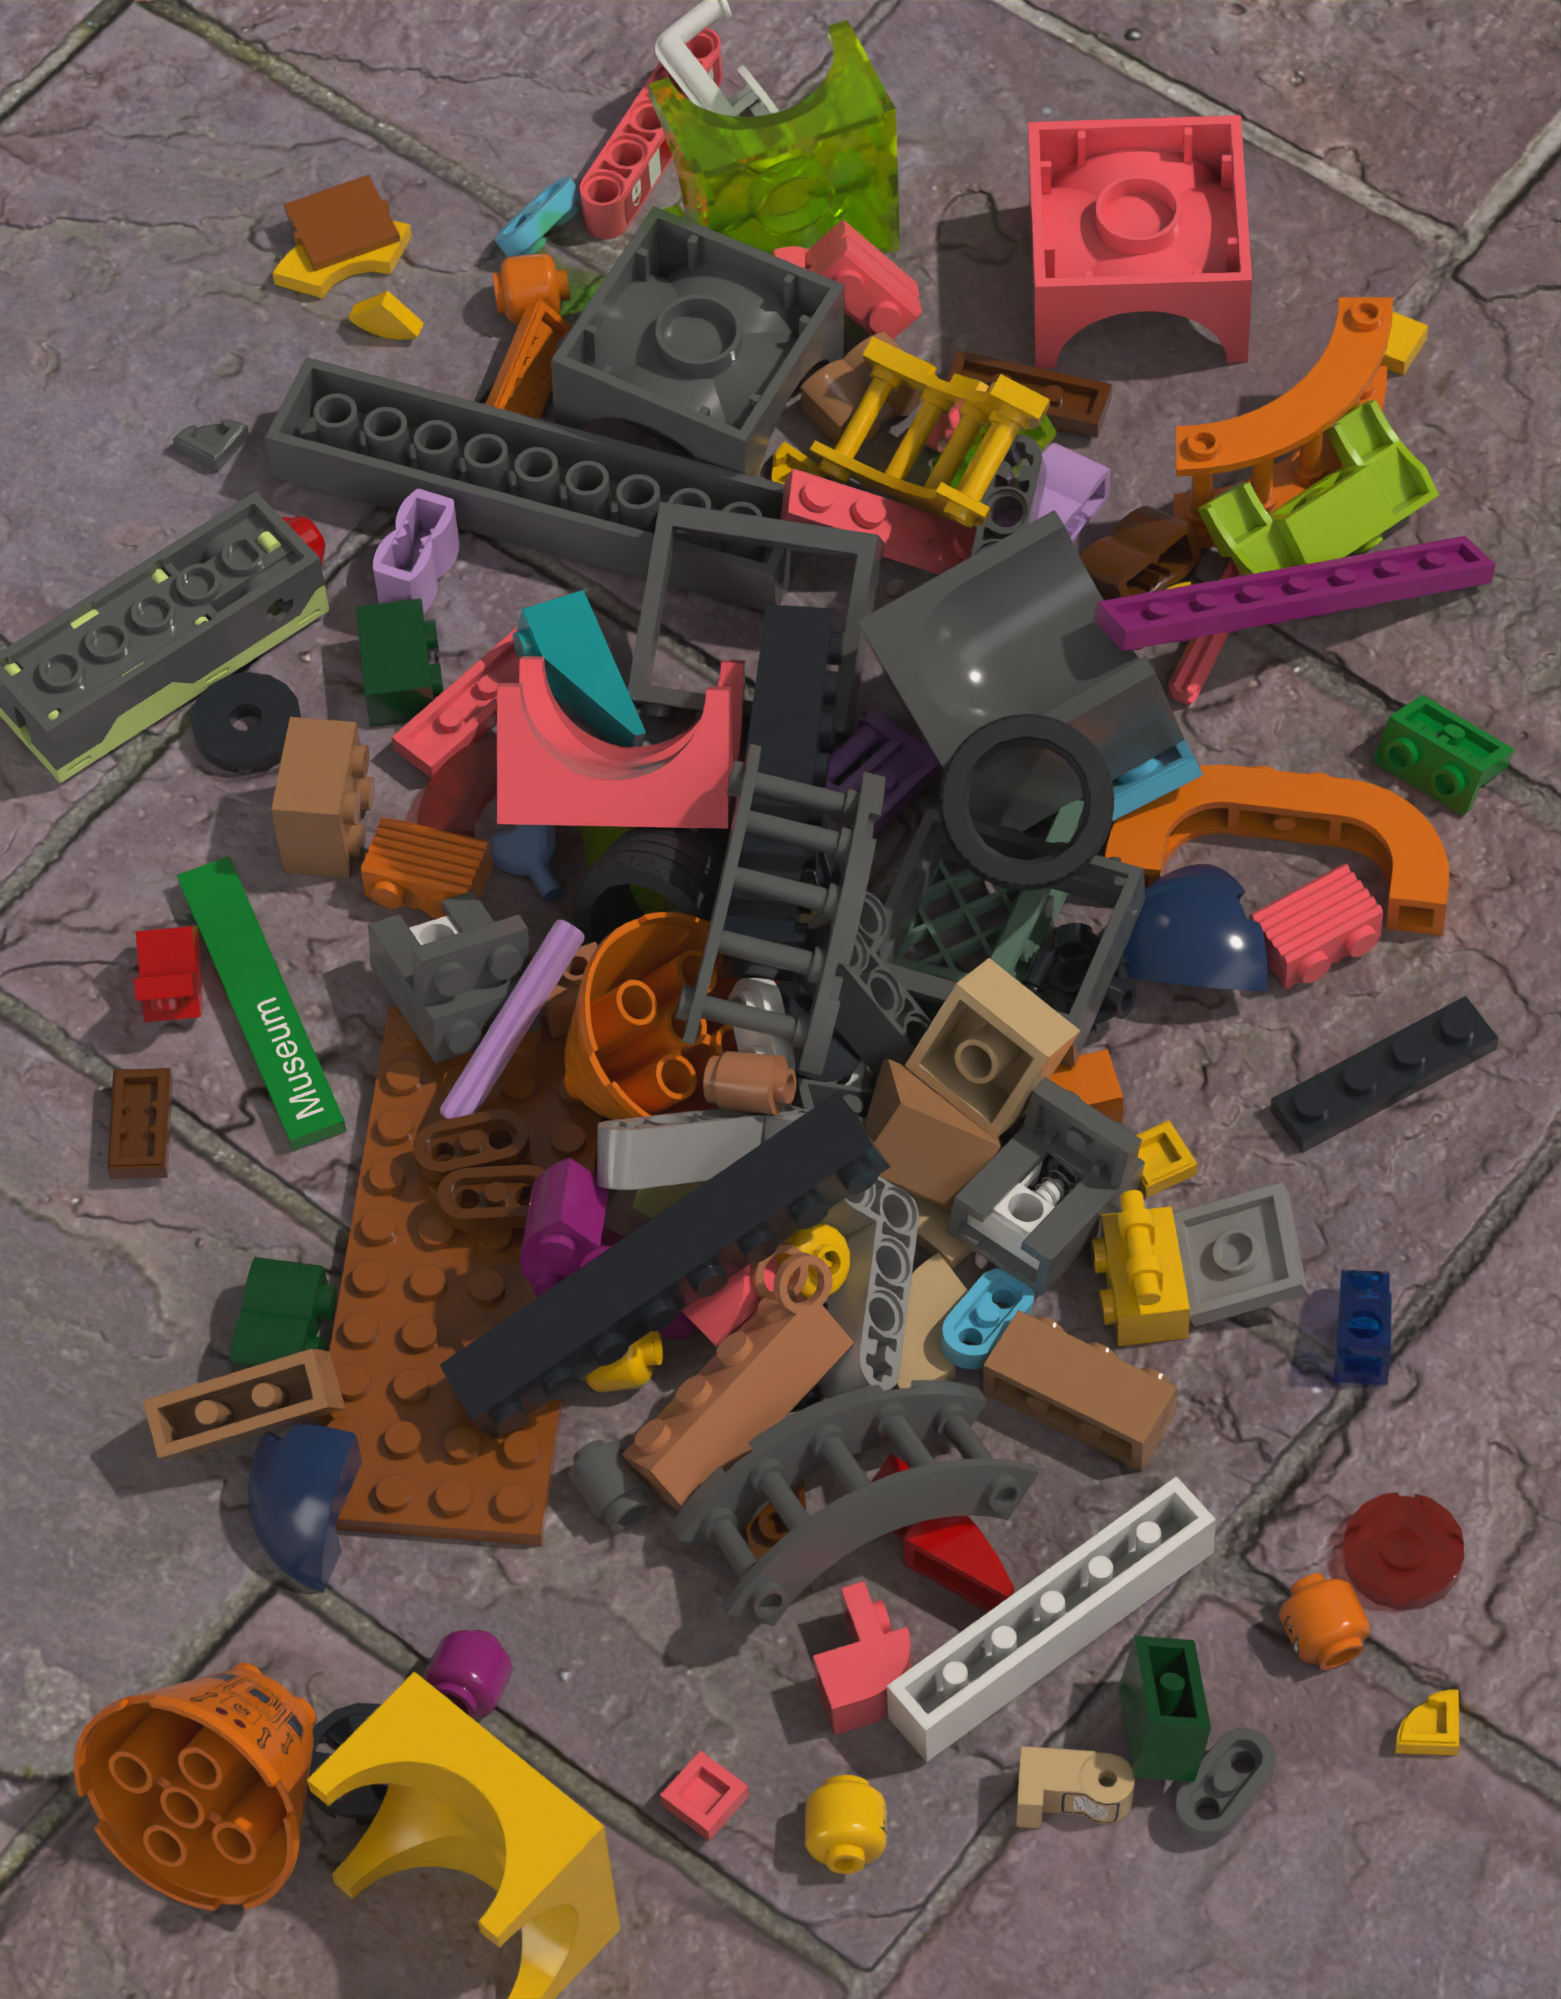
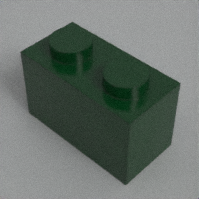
M422 598L356 606L364 691L370 727L408 723L434 700V697H438L444 691L441 664H430L429 653L439 652L436 620H425Z
M1134 1635L1118 1689L1134 1778L1195 1782L1211 1732V1723L1195 1640Z

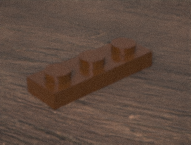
M957 350L946 380L950 382L954 373L982 381L990 388L992 383L996 382L1000 374L1050 399V406L1039 424L1040 426L1098 438L1112 399V384L959 350Z

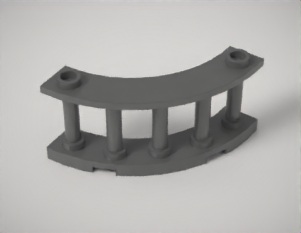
M750 744L746 762L735 760L732 767L726 794L735 796L736 803L718 890L695 986L683 984L675 1018L686 1021L683 1042L693 1045L701 1019L791 1040V1047L800 1049L799 1070L822 1076L841 1001H838L843 977L835 976L837 964L850 965L877 840L872 839L874 822L879 821L881 817L886 777L863 771L859 790L848 788L845 794L757 772L762 746ZM755 795L841 816L840 822L849 824V828L841 827L840 832L751 811L752 797ZM745 833L834 855L833 861L843 863L839 885L830 883L827 889L738 867ZM732 890L822 911V918L832 920L826 948L815 947L814 952L723 930ZM717 953L808 975L807 981L817 983L810 1013L799 1012L798 1017H793L707 996Z
M911 1380L910 1388L883 1391L878 1384L842 1393L813 1404L783 1419L748 1442L753 1450L736 1462L727 1472L719 1466L687 1500L671 1522L670 1527L679 1540L722 1551L741 1581L722 1605L726 1614L775 1626L786 1609L808 1585L829 1567L860 1546L899 1528L931 1519L973 1515L1008 1520L1040 1472L1035 1465L1012 1460L993 1459L971 1428L987 1403L986 1398L978 1387L948 1381ZM924 1444L956 1448L963 1459L936 1463ZM894 1445L911 1469L870 1482L852 1455L874 1448ZM829 1465L849 1494L809 1516L790 1486L809 1474ZM771 1503L790 1532L757 1561L740 1533L762 1509Z

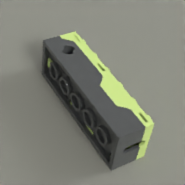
M257 491L253 492L1 651L0 717L57 781L62 783L205 691L208 686L235 672L328 612L329 605L322 571L326 545L320 531L307 517L298 515L294 518L281 517Z

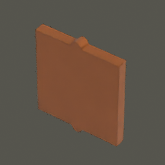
M369 174L284 204L285 213L295 230L293 234L295 244L303 246L315 271L400 241L399 232L389 215V202L381 200Z

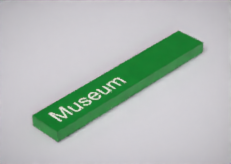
M230 856L176 875L180 890L195 925L198 926V932L292 1151L346 1132L344 1118Z

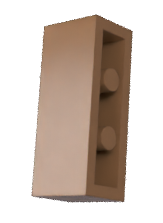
M1018 1310L983 1364V1388L985 1395L1141 1472L1176 1416L1177 1387L1172 1385L1163 1374L1151 1368L1139 1369L1119 1359L1111 1349L1100 1343H1086L1065 1333L1059 1324L1047 1317L1038 1316L1034 1318Z
M318 1349L305 1350L142 1400L158 1459L181 1460L260 1436L268 1431L273 1432L346 1409L331 1353Z

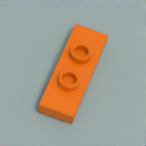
M540 298L533 300L525 308L485 404L541 419L553 389L551 359L557 352L556 344L573 327Z

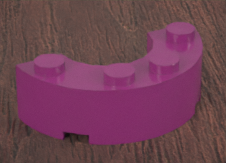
M571 1158L549 1167L536 1179L532 1186L520 1255V1265L525 1278L534 1288L533 1292L537 1297L626 1237L603 1226L609 1189L598 1186L597 1176ZM680 1311L672 1324L658 1332L665 1338L682 1340L690 1337L692 1332L701 1330Z

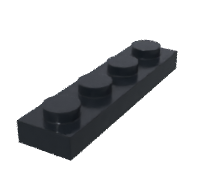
M1464 996L1271 1099V1112L1299 1150L1304 1153L1497 1050L1498 1036L1467 996Z

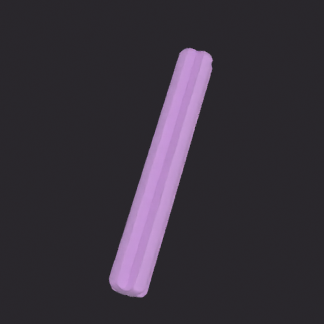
M560 919L554 923L441 1105L440 1113L443 1117L452 1119L479 1111L583 943L584 934L578 928Z

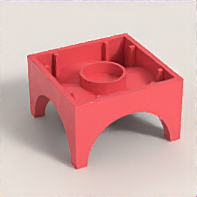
M1241 115L1028 122L1029 221H1031L1035 367L1041 369L1056 368L1059 354L1064 345L1072 336L1086 326L1110 316L1141 311L1165 312L1196 321L1209 329L1222 343L1227 363L1248 362L1252 270Z
M522 656L519 660V683H499L497 686V824L728 829L733 819L736 803L735 796L726 794L734 761L744 762L745 660H722L718 686L707 687L703 714L689 729L662 743L641 747H628L599 740L576 726L561 710L550 690L545 671L544 657Z

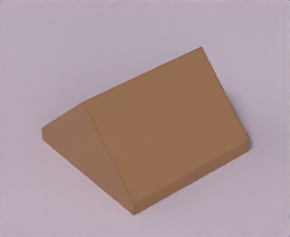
M890 1059L882 1061L864 1125L890 1165V1168L879 1176L910 1192L911 1195L952 1211L955 1196L982 1170L1001 1148L999 1139H994L904 1065Z

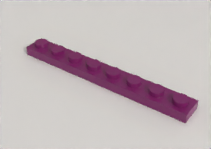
M1466 536L1099 601L1096 605L1093 621L1122 651L1141 650L1147 646L1174 641L1184 642L1192 638L1218 633H1233L1239 629L1255 626L1281 624L1288 620L1315 615L1325 616L1331 612L1358 607H1373L1376 604L1402 599H1417L1423 595L1450 590L1460 591L1466 587L1491 583L1496 564Z

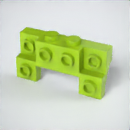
M1376 400L1364 401L1326 429L1328 437L1343 466L1269 514L1257 497L1250 481L1238 482L1197 509L1220 556L1232 557L1241 576L1344 558L1352 552L1354 554L1365 552L1383 540L1382 532L1439 496L1426 466L1401 442L1383 415Z

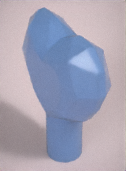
M517 824L515 829L501 830L489 838L494 866L514 876H529L545 902L553 901L562 894L563 888L549 867L556 847L555 825Z

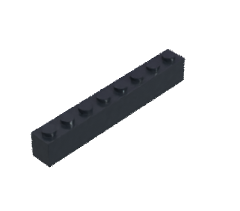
M766 604L745 757L746 762L750 744L762 746L757 772L827 788L829 753H821V746H832L834 712H826V705H837L839 672L831 671V665H842L844 639L843 632L833 631V608ZM755 795L752 797L751 811L822 828L824 812ZM745 833L738 867L814 885L813 879H805L806 871L817 872L819 851ZM732 890L723 930L808 950L809 924L800 922L801 914L811 915L812 909ZM722 954V977L793 981V971Z
M836 1092L439 1366L469 1417L492 1439L501 1434L511 1433L522 1427L527 1422L531 1413L550 1400L561 1399L570 1394L578 1386L579 1380L598 1367L613 1364L621 1359L633 1343L650 1332H656L668 1327L676 1320L679 1312L699 1298L709 1297L719 1292L727 1284L729 1278L750 1263H758L770 1257L777 1250L779 1243L800 1229L813 1227L821 1222L828 1214L830 1208L849 1195L860 1194L868 1190L875 1184L879 1175L890 1168V1165L856 1113L839 1092Z

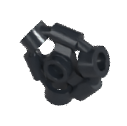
M1068 923L1057 927L1051 943L1044 950L1037 949L1022 982L1046 1004L1047 1002L1040 995V992L1046 988H1054L1061 994L1065 1002L1066 1008L1063 1013L1069 1014L1101 941V937L1093 933L1092 927L1083 923ZM1091 954L1089 958L1080 961L1069 960L1064 963H1059L1058 956L1063 958L1074 959L1082 958ZM1122 954L1090 1032L1100 1031V1024L1114 1017L1124 1019L1133 1008L1137 988L1135 983L1130 981L1127 971L1131 963L1124 954Z

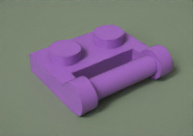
M871 710L858 722L859 729L829 756L828 783L825 789L845 794L848 788L859 790L863 771L886 777L881 817L879 821L874 822V837L942 773L922 742L880 712ZM874 745L882 746L839 787L833 783Z

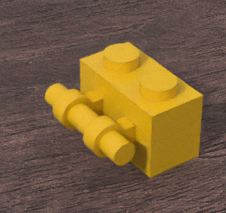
M1129 1190L1123 1192L1119 1197L1122 1212L1102 1214L1101 1237L1091 1239L1095 1274L1105 1273L1108 1289L1099 1291L1103 1324H1114L1118 1346L1189 1338L1190 1306L1172 1206L1147 1209L1145 1208L1141 1191Z

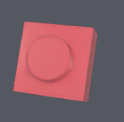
M700 1750L661 1793L660 1799L661 1805L710 1841L749 1797L748 1785Z

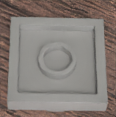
M1283 1182L1173 1213L1190 1306V1320L1195 1327L1267 1307L1279 1301L1308 1295L1290 1196Z

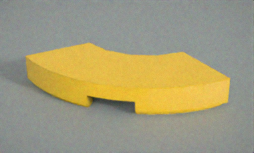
M393 221L400 235L399 242L317 271L314 270L303 246L297 245L280 261L273 271L274 285L323 298L335 284L352 275L368 272L391 274L412 237L411 225Z

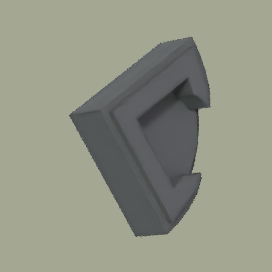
M221 420V424L202 426L197 429L196 425L189 426L173 438L175 451L218 473L249 438L247 425L241 422Z

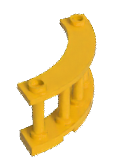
M872 336L862 356L868 367L872 368L869 375L873 380L835 449L816 440L814 441L810 451L816 461L820 462L817 470L843 485H846L850 477L908 505L961 523L970 528L973 525H984L991 513V509L980 502L1019 430L1037 428L1050 406V399L1000 374L996 382L992 383L990 388L982 381L954 373L950 382L944 381L934 374L937 368L931 363ZM902 383L921 392L922 394L919 399L923 404L885 473L854 460V457L891 390L897 391ZM951 407L959 409L958 413L962 418L924 487L906 482L905 479L941 414H948ZM991 423L956 489L950 487L951 481L981 427L987 428Z

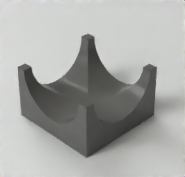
M653 206L551 359L554 423L584 431L585 423L595 418L614 417L631 420L670 437L702 463L759 477L763 458L772 433L785 405L801 379L813 366L814 370L818 371L834 361L843 359L845 285Z

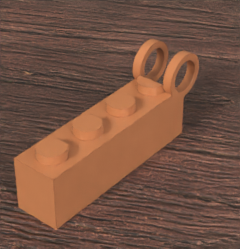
M781 1242L777 1250L770 1257L761 1262L752 1263L750 1268L752 1285L756 1293L762 1297L757 1311L737 1332L732 1333L720 1343L715 1356L696 1376L687 1379L679 1387L675 1398L654 1420L649 1421L640 1428L634 1442L622 1454L626 1461L640 1474L643 1480L664 1503L680 1511L693 1493L719 1466L727 1472L736 1462L751 1452L753 1449L748 1442L782 1421L853 1345L854 1342L823 1306L832 1288V1275L828 1265L821 1258L809 1253H802L797 1247ZM778 1254H789L790 1257L780 1265L776 1272L773 1285L774 1292L769 1291L764 1283V1270L767 1263ZM808 1264L813 1265L818 1274V1285L810 1298L799 1294L808 1277ZM795 1271L792 1280L788 1284L791 1274Z

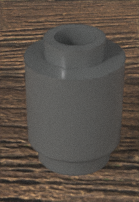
M595 1440L586 1444L575 1453L572 1459L574 1464L570 1468L568 1476L600 1524H608L612 1532H622L638 1524L651 1511L653 1505L648 1498L650 1489L640 1474L622 1456L624 1450L618 1442L604 1443L603 1440Z

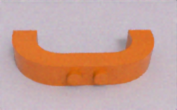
M1202 765L1199 766L1203 773L1202 776L1116 819L1109 835L1105 858L1119 857L1123 863L1144 868L1145 889L1164 876L1170 857L1179 847L1194 838L1209 834H1231L1350 849L1372 860L1386 877L1390 891L1386 929L1443 936L1449 888V866L1442 841L1432 824L1415 806L1399 795L1371 783L1331 777L1320 772L1304 774L1279 771L1267 766Z

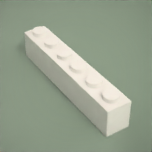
M1176 1476L887 1685L888 1718L922 1758L928 1762L1213 1554L1216 1519Z

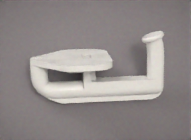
M704 0L658 36L655 42V53L659 61L734 157L764 171L777 170L788 164L807 148L743 64L735 71L746 84V87L728 100L685 45L718 19L724 16L727 19L732 17L727 0ZM747 107L760 123L770 116L785 134L783 138L768 150L765 149L739 115Z

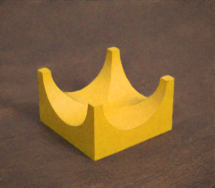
M413 1672L307 1779L310 1791L328 1806L337 1798L353 1789L371 1784L390 1783L383 1803L366 1833L348 1857L332 1873L334 1884L350 1898L353 1899L366 1887L385 1876L417 1867H443L459 1870L477 1877L498 1892L487 1912L478 1921L480 1932L499 1948L522 1928L521 1964L518 1977L508 1999H555L621 1929L604 1825L416 1672Z

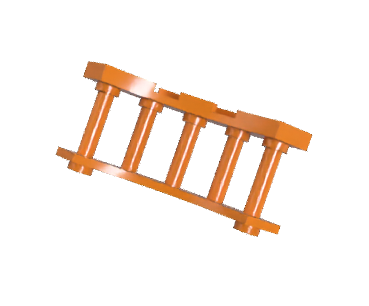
M1339 297L1336 324L1327 348L1311 371L1298 384L1278 399L1259 409L1227 420L1200 425L1176 426V477L1192 476L1191 493H1174L1173 516L1194 525L1201 549L1216 546L1197 509L1235 485L1213 489L1214 474L1252 466L1251 478L1242 482L1250 481L1257 497L1269 514L1343 466L1328 437L1326 429L1364 401L1376 400L1383 413L1386 398L1387 366H1380L1387 349L1392 327L1393 297ZM1294 450L1289 456L1274 466V458Z

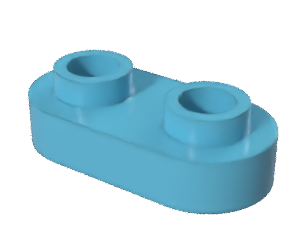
M570 176L562 177L543 189L499 231L494 240L507 257L536 253L546 243L547 240L543 235L553 225L558 227L564 224L580 210L577 204L581 198L580 190Z
M1001 1268L992 1269L984 1273L945 1318L940 1338V1348L943 1355L958 1367L965 1369L982 1368L1017 1311L1020 1310L1031 1315L1035 1296L1034 1290ZM1004 1303L1010 1306V1308L1002 1309L996 1304ZM963 1342H973L976 1346L966 1345Z

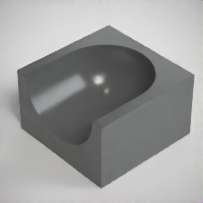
M1055 510L857 621L892 690L942 775L955 750L971 733L991 721L1010 715L1037 714L1048 716L1077 729L1099 751L1107 765L1112 781L1185 740L1158 676L1147 657L1139 659L1134 650L1122 651L1093 621L1097 602L1104 600L1086 570L1065 525ZM1021 745L1001 750L983 763L971 783L968 807L972 821L997 828L1012 827L1022 832L1058 812L1061 807L1083 798V793L1078 776L1065 759L1047 748Z

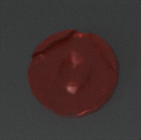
M1399 1492L1382 1494L1362 1504L1348 1521L1342 1544L1345 1573L1356 1590L1377 1605L1396 1610L1425 1608L1443 1599L1459 1580L1465 1557L1462 1529L1451 1512L1430 1497L1415 1494V1498L1399 1496Z

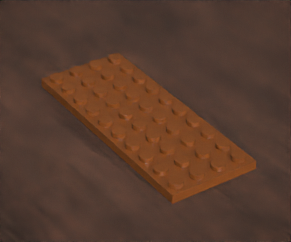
M388 1006L329 1350L346 1409L319 1417L317 1420V1426L356 1433L362 1458V1464L335 1523L336 1529L543 1546L564 1397L550 1400L531 1413L527 1422L519 1429L508 1434H501L492 1439L471 1420L439 1366L537 1298L533 1292L534 1288L525 1278L520 1265L525 1228L464 1231L451 1227L440 1214L437 1199L440 1183H434L425 1179L418 1172L415 1165L413 1142L416 1135L421 1129L431 1123L447 1120L440 1113V1107L476 1050L435 1063L398 1007ZM540 1017L541 1029L526 1033L477 1113L502 1108L515 1111L524 1118L528 1125L531 1146L528 1156L520 1165H534L547 1170L554 1164L571 1158L597 1175L598 1123L604 1122L605 1117L592 1111L582 1101L575 1100L566 1091L564 1085V1075L566 1073L564 1049L567 1035L552 1039L544 1017ZM498 1142L493 1145V1148H506L510 1146V1143ZM443 1154L438 1156L435 1160L448 1161L451 1160L453 1156ZM530 1198L522 1199L518 1204L522 1206L529 1205ZM466 1201L459 1207L464 1209L474 1208L478 1203Z

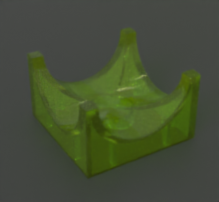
M848 20L828 26V38L833 51V61L828 75L822 84L809 97L780 112L753 117L723 115L703 109L686 99L673 86L669 78L648 84L649 98L663 128L674 161L684 211L679 204L662 210L773 255L774 249L783 247H803L809 249L839 221L843 220L883 254L900 249L896 108Z

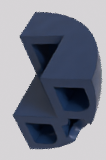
M1194 864L1173 870L1145 889L1146 900L1123 952L1131 963L1127 971L1129 978L1195 987L1267 991V955L1262 927L1259 922L1249 920L1246 917L1240 903V898L1245 893V890L1239 882L1228 872L1217 866Z
M304 1424L293 1425L285 1438L277 1437L268 1431L257 1443L249 1471L248 1503L253 1528L265 1552L279 1568L296 1581L324 1593L342 1552L335 1523L362 1464L356 1433L341 1429Z

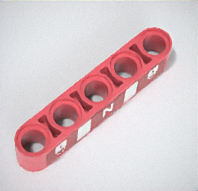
M706 27L685 45L716 85L720 87L723 80L720 37L715 31ZM661 62L657 65L580 184L584 228L589 235L603 240L614 239L628 229L701 116L700 112Z

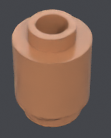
M726 1051L722 1056H712L707 1062L703 1079L704 1096L708 1103L718 1104L721 1110L779 1115L785 1104H790L794 1099L796 1074L793 1069L788 1068L787 1061L783 1056Z

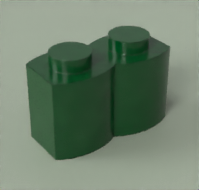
M254 1257L245 1286L242 1310L236 1323L231 1345L229 1363L232 1373L305 1350H323V1338L317 1337L322 1320H331L336 1299L335 1286L328 1285L324 1266Z

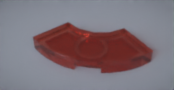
M497 733L481 738L464 747L439 768L430 780L421 799L417 817L418 825L475 838L476 821L486 804L497 796Z

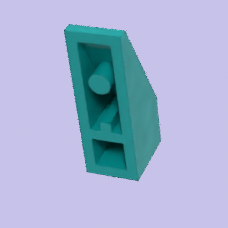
M584 590L523 608L517 631L513 632V643L519 660L522 656L544 657L547 681L552 694L610 744L641 747L646 731Z

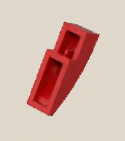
M890 1454L871 1482L911 1468L907 1463ZM968 1515L926 1520L892 1531V1533L903 1539L904 1566L984 1611H991L1014 1594V1586L1000 1558Z

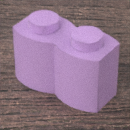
M1053 443L1042 453L1047 472L1038 519L1055 510L1074 544L1081 530L1092 521L1110 494L1111 469L1057 443ZM1017 509L1001 511L996 517L998 526L1011 527L1016 525L1023 513Z
M418 488L401 504L396 516V530L387 535L378 546L373 559V571L379 603L422 598L425 614L436 597L437 579L446 574L457 559L460 542L454 500Z

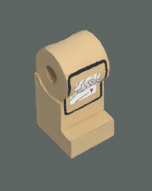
M1021 1746L1016 1827L1041 1828L1042 1813L1084 1815L1091 1821L1103 1825L1113 1824L1124 1819L1130 1811L1133 1801L1135 1778L1132 1767L1122 1757L1110 1753Z

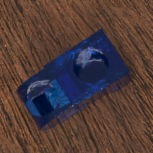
M1341 1269L1334 1382L1388 1385L1392 1312L1389 1271Z

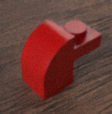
M198 926L135 931L140 977L134 978L136 1001H142L144 1022L202 1017L203 990Z

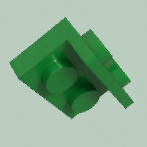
M1420 695L1389 716L1374 756V762L1460 815H1465L1472 810L1480 787L1508 767L1515 749L1426 696Z

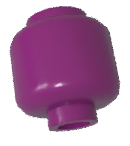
M483 1630L452 1631L441 1639L425 1669L423 1679L473 1720H480L495 1710L510 1680L513 1667L509 1655L494 1635Z

